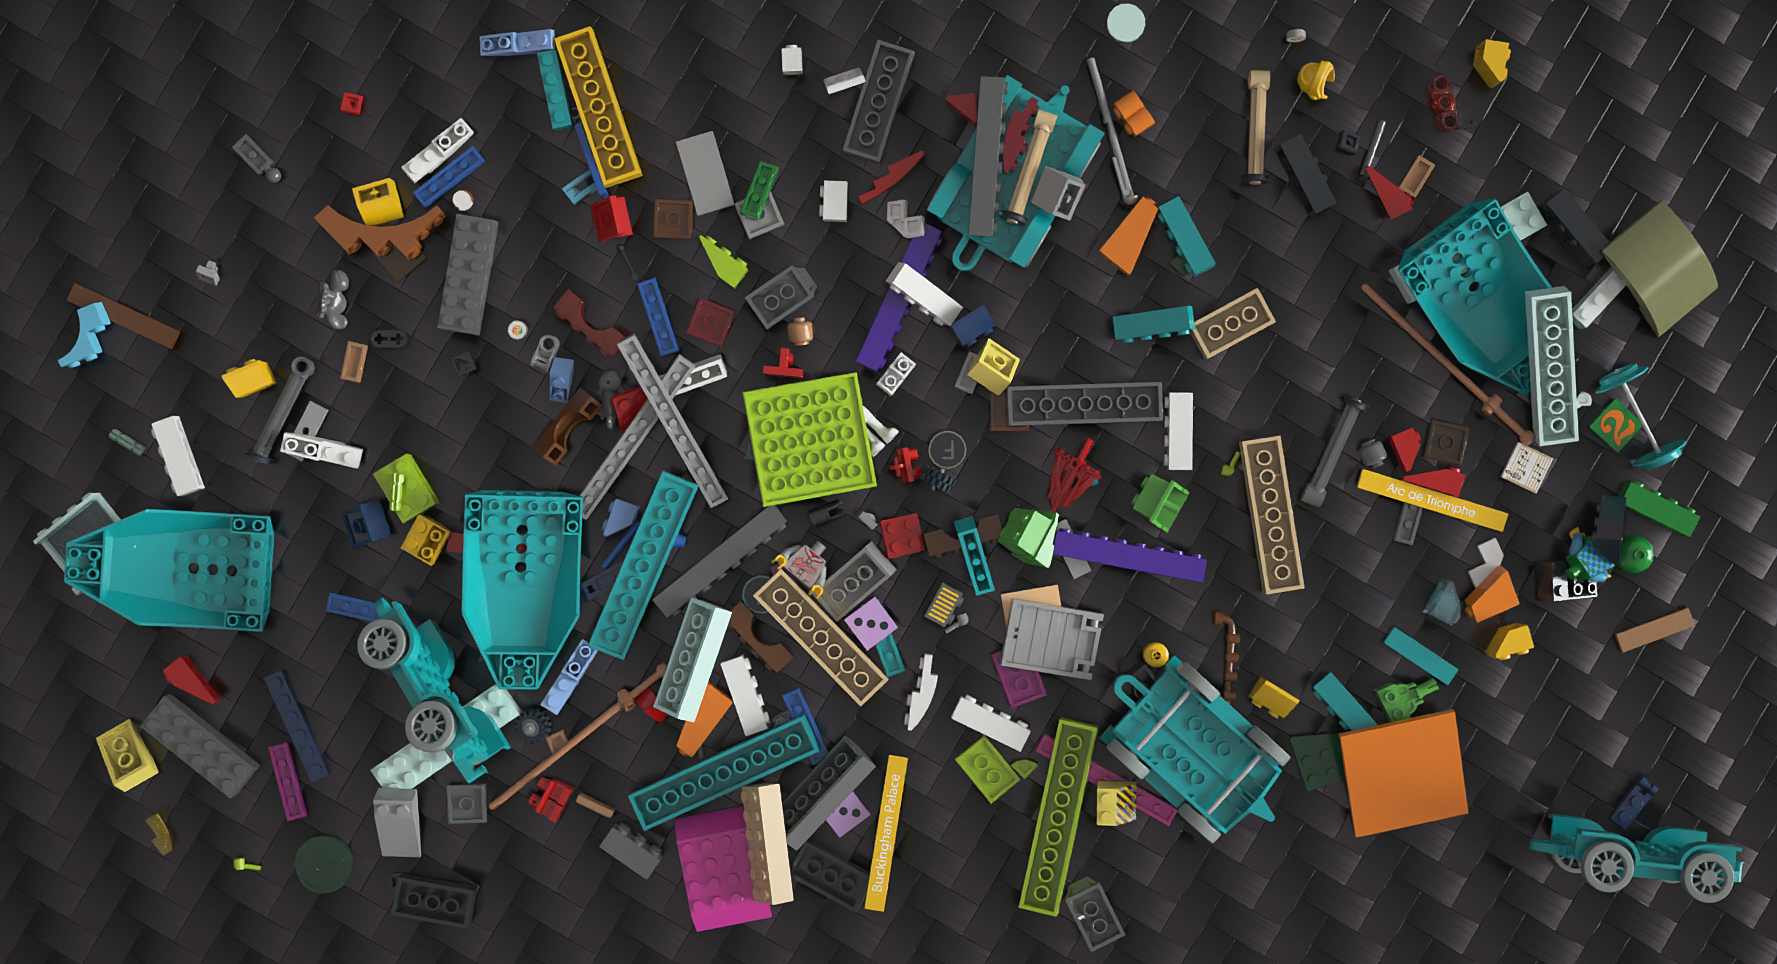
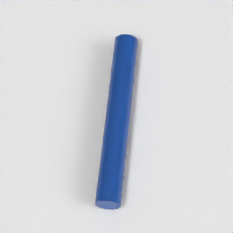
M636 520L606 557L601 564L603 568L608 569L635 535L640 524L639 521Z

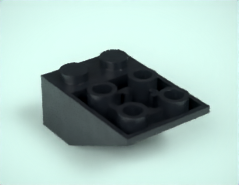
M1567 560L1535 562L1537 601H1560L1597 597L1596 582H1590L1587 579L1581 581L1578 577L1570 579L1567 576L1566 570L1571 567Z

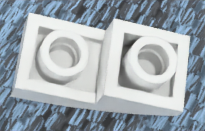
M900 353L876 385L892 396L916 364L903 353Z

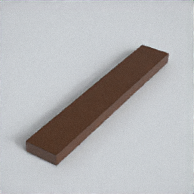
M74 283L67 298V301L82 308L93 303L102 302L110 321L170 349H173L180 334V331L77 283Z

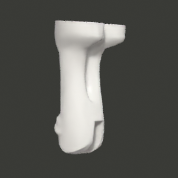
M863 406L865 422L888 444L899 431L895 428L883 426ZM867 428L871 455L874 457L886 445Z

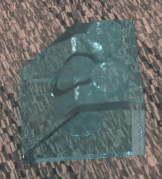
M1441 579L1423 610V613L1443 624L1451 626L1453 623H1457L1461 616L1459 613L1461 606L1454 582Z

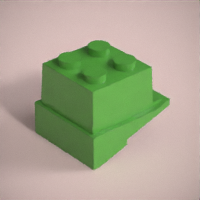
M1151 474L1150 478L1146 476L1142 482L1141 488L1143 490L1141 494L1137 493L1132 501V505H1134L1133 510L1148 518L1152 525L1168 533L1190 492L1173 480L1169 483Z
M1015 508L1010 513L1006 526L1001 530L998 542L1012 552L1011 555L1023 563L1049 568L1054 550L1052 543L1055 530L1057 529L1059 514L1036 509Z

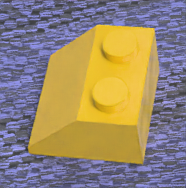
M1262 677L1259 678L1249 694V697L1253 699L1251 703L1259 708H1262V706L1269 709L1268 713L1276 718L1279 715L1285 718L1300 701Z

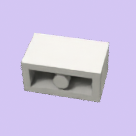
M824 181V186H820V197H824L823 205H820L819 216H823V221L847 222V181Z

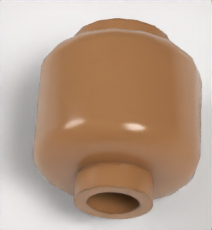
M805 317L793 318L794 322L789 323L787 326L789 341L794 343V346L809 344V341L813 339L812 323L805 321Z

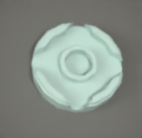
M1120 4L1114 7L1107 19V30L1110 36L1119 42L1129 43L1138 39L1145 27V17L1142 11L1132 4Z

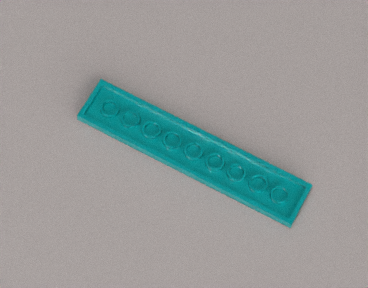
M662 470L588 644L589 647L624 660L697 491V484Z

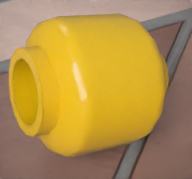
M1151 642L1144 647L1143 659L1149 666L1159 668L1168 660L1169 653L1163 644Z

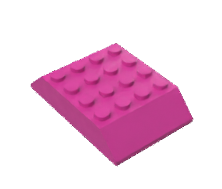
M744 805L675 819L676 841L691 917L697 932L772 917L770 904L756 903L753 897L754 885L750 875L752 868L748 857L749 844L746 839L747 827L743 817Z

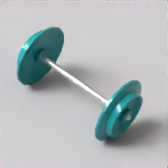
M1632 363L1615 369V371L1602 377L1599 380L1600 386L1595 390V393H1602L1622 385L1654 448V451L1640 457L1632 465L1634 467L1642 466L1644 470H1651L1679 457L1682 454L1681 448L1687 442L1685 440H1678L1658 447L1626 382L1647 371L1648 367H1638L1636 363Z

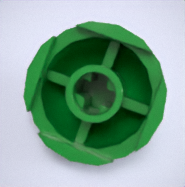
M1625 536L1621 563L1618 567L1628 573H1639L1649 568L1654 558L1653 547L1649 541L1641 536Z

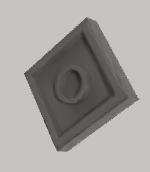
M486 784L447 785L448 824L487 822Z

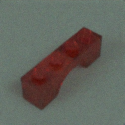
M567 290L555 304L554 308L557 310L555 314L562 320L567 318L572 322L570 326L578 333L580 331L585 333V339L592 345L598 344L601 347L599 351L606 357L611 355L615 358L620 352L617 342L626 337L614 327L606 330H594L588 326L583 313L585 302L572 291Z

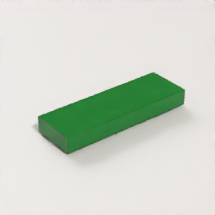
M762 161L759 162L742 205L741 215L759 220L779 170L778 166Z

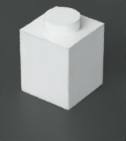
M787 45L786 48H782L783 75L803 74L802 50L797 48V45Z

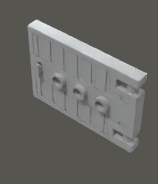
M1012 598L1000 665L1092 680L1093 674L1089 670L1090 666L1095 665L1101 633L1098 623L1103 621L1104 614ZM1087 619H1091L1090 626L1086 625ZM1078 664H1083L1082 671L1077 670Z

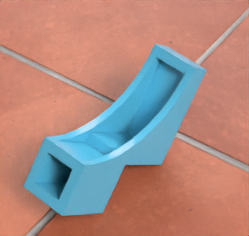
M102 302L93 303L77 310L80 319L79 337L73 349L66 356L58 360L61 367L68 366L69 369L81 365L79 361L86 359V362L98 358L97 354L103 352L95 333L105 330V326L111 323Z

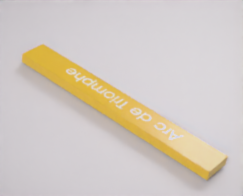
M1365 469L1361 470L1356 486L1357 488L1503 532L1508 513Z

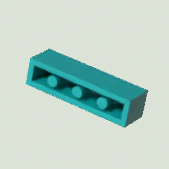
M556 49L537 53L552 128L555 132L573 129L575 127L560 55Z
M1178 196L1159 206L1158 219L1161 224H1166L1168 228L1166 233L1171 241H1175L1177 245L1175 250L1179 257H1184L1186 261L1184 266L1188 274L1192 273L1196 277L1215 267L1216 263L1180 197Z
M1192 306L1113 317L1115 340H1122V343L1134 342L1133 338L1140 337L1141 341L1150 340L1152 335H1159V338L1170 337V333L1178 332V335L1189 334V330L1195 329Z
M973 516L954 521L976 596L994 591L995 589Z
M1331 672L1312 687L1314 689L1313 695L1319 701L1323 700L1328 705L1325 708L1332 716L1336 714L1339 717V724L1346 731L1348 729L1354 731L1378 725Z

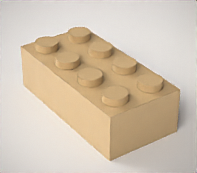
M1256 288L1195 321V329L1189 330L1206 360L1276 321L1259 289Z

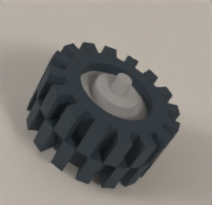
M928 465L925 466L920 476V479L933 485L931 489L935 490L937 487L949 494L957 481L944 474V469L941 468L938 471Z
M530 708L522 712L515 719L514 722L516 723L513 725V728H516L514 733L519 734L517 739L520 740L522 738V743L528 742V745L533 743L536 745L544 740L551 731V728H549L551 722L547 721L550 719L549 716L545 717V712L542 711L540 713L538 708L536 710Z

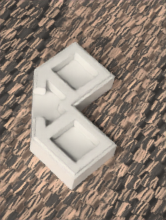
M906 200L887 202V221L904 237L924 236L925 218L923 216L907 217L908 202Z
M1496 538L1477 545L1484 564L1467 571L1475 589L1501 564L1504 555Z

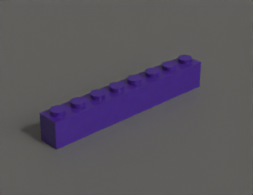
M924 223V236L912 238L901 263L907 264L925 278L927 273L924 271L926 264H931L935 256L932 251L935 246L939 247L943 237L940 236L941 230ZM889 288L856 360L857 363L876 372L879 368L883 369L887 360L884 356L887 351L891 352L895 341H892L895 333L899 334L903 325L900 321L903 316L907 317L911 308L908 306L909 302L904 299L905 295L901 292L897 294Z
M1064 528L1055 531L1052 543L1054 545L1053 555L1203 583L1207 560L1202 559V555L1191 553L1190 556H1185L1183 551L1172 550V553L1164 552L1165 548L1153 546V549H1148L1146 544L1135 542L1133 546L1128 545L1126 540L1116 539V542L1108 541L1109 537L1097 535L1096 539L1089 537V533L1078 532V535L1071 534V530Z

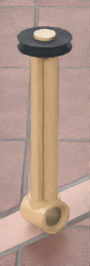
M1249 71L1248 89L1251 90L1248 174L1241 175L1244 178L1241 183L1260 185L1270 183L1267 180L1270 176L1263 174L1266 90L1270 86V71Z
M1043 110L1038 111L1033 126L1034 132L1008 210H1001L1003 214L999 215L1000 218L1013 224L1027 225L1025 220L1029 219L1023 216L1049 134H1052L1058 115Z

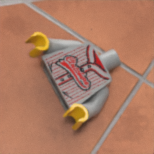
M817 541L811 549L807 545H795L786 548L771 561L772 563L777 561L779 563L777 569L783 568L807 589H811L809 595L815 592L817 594L816 599H818L823 593L822 588L825 583L827 568L825 566L826 561L820 555L826 547Z

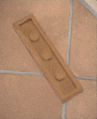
M1684 608L1614 635L1620 651L1626 652L1694 627L1695 624L1689 608Z

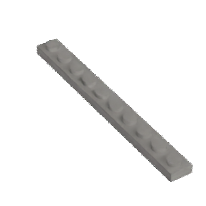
M635 334L617 342V346L710 507L712 508L727 500L728 497Z
M680 354L661 379L671 399H673L695 368V364ZM649 399L645 401L579 496L583 497L582 518L585 520L590 516L659 419Z

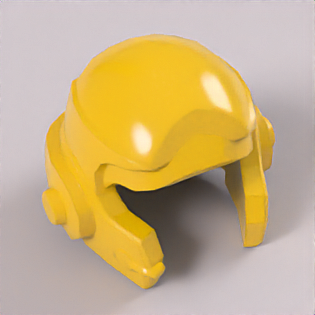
M1321 61L1320 63L1310 62L1300 69L1297 81L1301 90L1308 93L1312 100L1327 99L1328 96L1324 94L1325 81L1334 82L1335 74L1333 65L1328 61Z

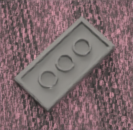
M713 131L677 141L676 144L697 215L700 216L734 206L735 204Z

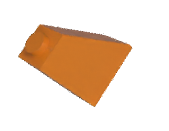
M1501 565L1497 566L1464 600L1467 606L1465 608L1467 616L1474 619L1477 623L1519 605L1509 573Z

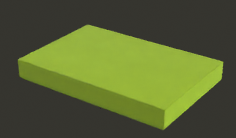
M985 735L955 758L956 762L991 804L1021 780Z

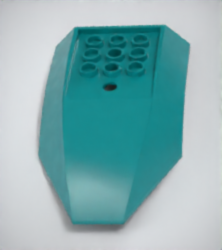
M1492 198L1469 203L1405 250L1398 271L1436 331L1461 364L1527 395L1531 392L1525 292L1552 287L1524 248L1497 200ZM1459 253V258L1456 261H1452V257ZM1468 267L1467 273L1461 276L1462 269ZM1474 281L1478 282V288L1475 291H1470V284Z
M481 490L465 494L462 615L498 689H538L580 616L582 496L565 492ZM519 525L527 526L528 529L524 534L516 531ZM523 543L527 548L524 552H518L516 546ZM518 562H524L526 569L523 572H518L515 570V565Z
M146 509L67 542L64 582L139 626L194 627L263 632L270 609L274 532L270 516ZM191 563H196L199 566V571L196 574H192L189 571ZM212 564L218 567V572L215 575H212L209 571V567ZM231 565L237 568L235 576H231L228 573V568Z

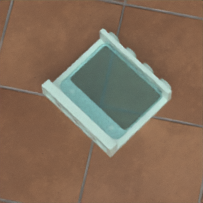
M90 492L82 497L80 504L71 506L65 516L56 518L49 529L41 530L33 542L35 544H42L60 568L65 571L67 542L121 519L100 493ZM74 587L72 588L76 595L84 594Z

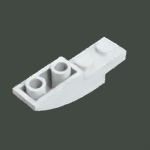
M460 118L433 139L428 147L403 165L402 170L415 184L427 173L430 174L445 162L474 132Z
M285 432L280 452L317 461L324 460L358 469L363 449L324 438Z
M925 653L924 658H920L919 669H923L922 677L918 676L917 688H920V691L912 690V695L908 694L907 706H910V712L905 714L904 725H908L907 730H912L924 716L936 688L938 674L930 673L932 654Z

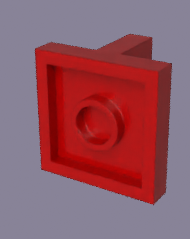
M609 196L590 205L598 242H605L612 238L633 234L624 197Z
M781 348L779 367H763V374L803 379L804 371L802 369L789 368V365L793 366L794 354L790 353L791 350L789 348Z

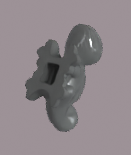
M341 270L332 271L329 286L325 282H320L316 305V316L324 318L325 314L326 322L337 330L344 329L348 324L346 317L341 313L346 309L347 305L342 291L347 290L349 279Z
M607 370L601 375L598 382L600 389L595 394L599 396L598 400L603 405L597 414L600 415L601 420L606 418L607 428L611 430L615 426L617 417L610 396L627 390L621 385V380L616 371Z

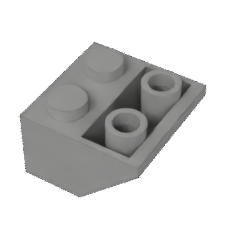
M1045 166L1030 202L1055 216L1070 221L1085 188V183L1079 177Z

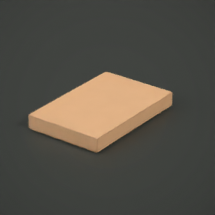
M1058 585L1001 594L1006 627L1012 598L1061 606Z

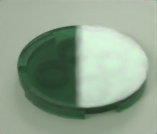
M329 835L316 836L305 842L298 850L295 858L296 872L300 882L307 889L316 893L333 892L341 888L349 880L353 871V857L348 846L340 839Z

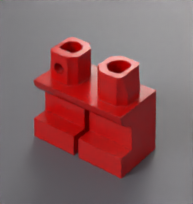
M541 777L536 787L545 791L543 797L533 793L528 803L536 808L535 812L543 814L555 823L559 819L574 787L554 778L550 780Z

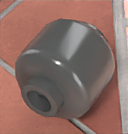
M1371 439L1360 444L1361 448H1359L1358 452L1365 466L1372 465L1373 468L1384 464L1382 460L1386 459L1387 453L1381 441Z

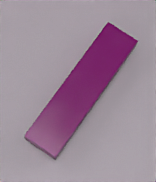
M289 742L268 747L287 821L306 817L307 812Z

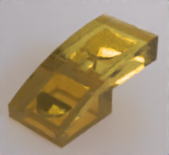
M157 813L148 818L146 822L157 835L151 841L164 856L172 851V843L169 832Z

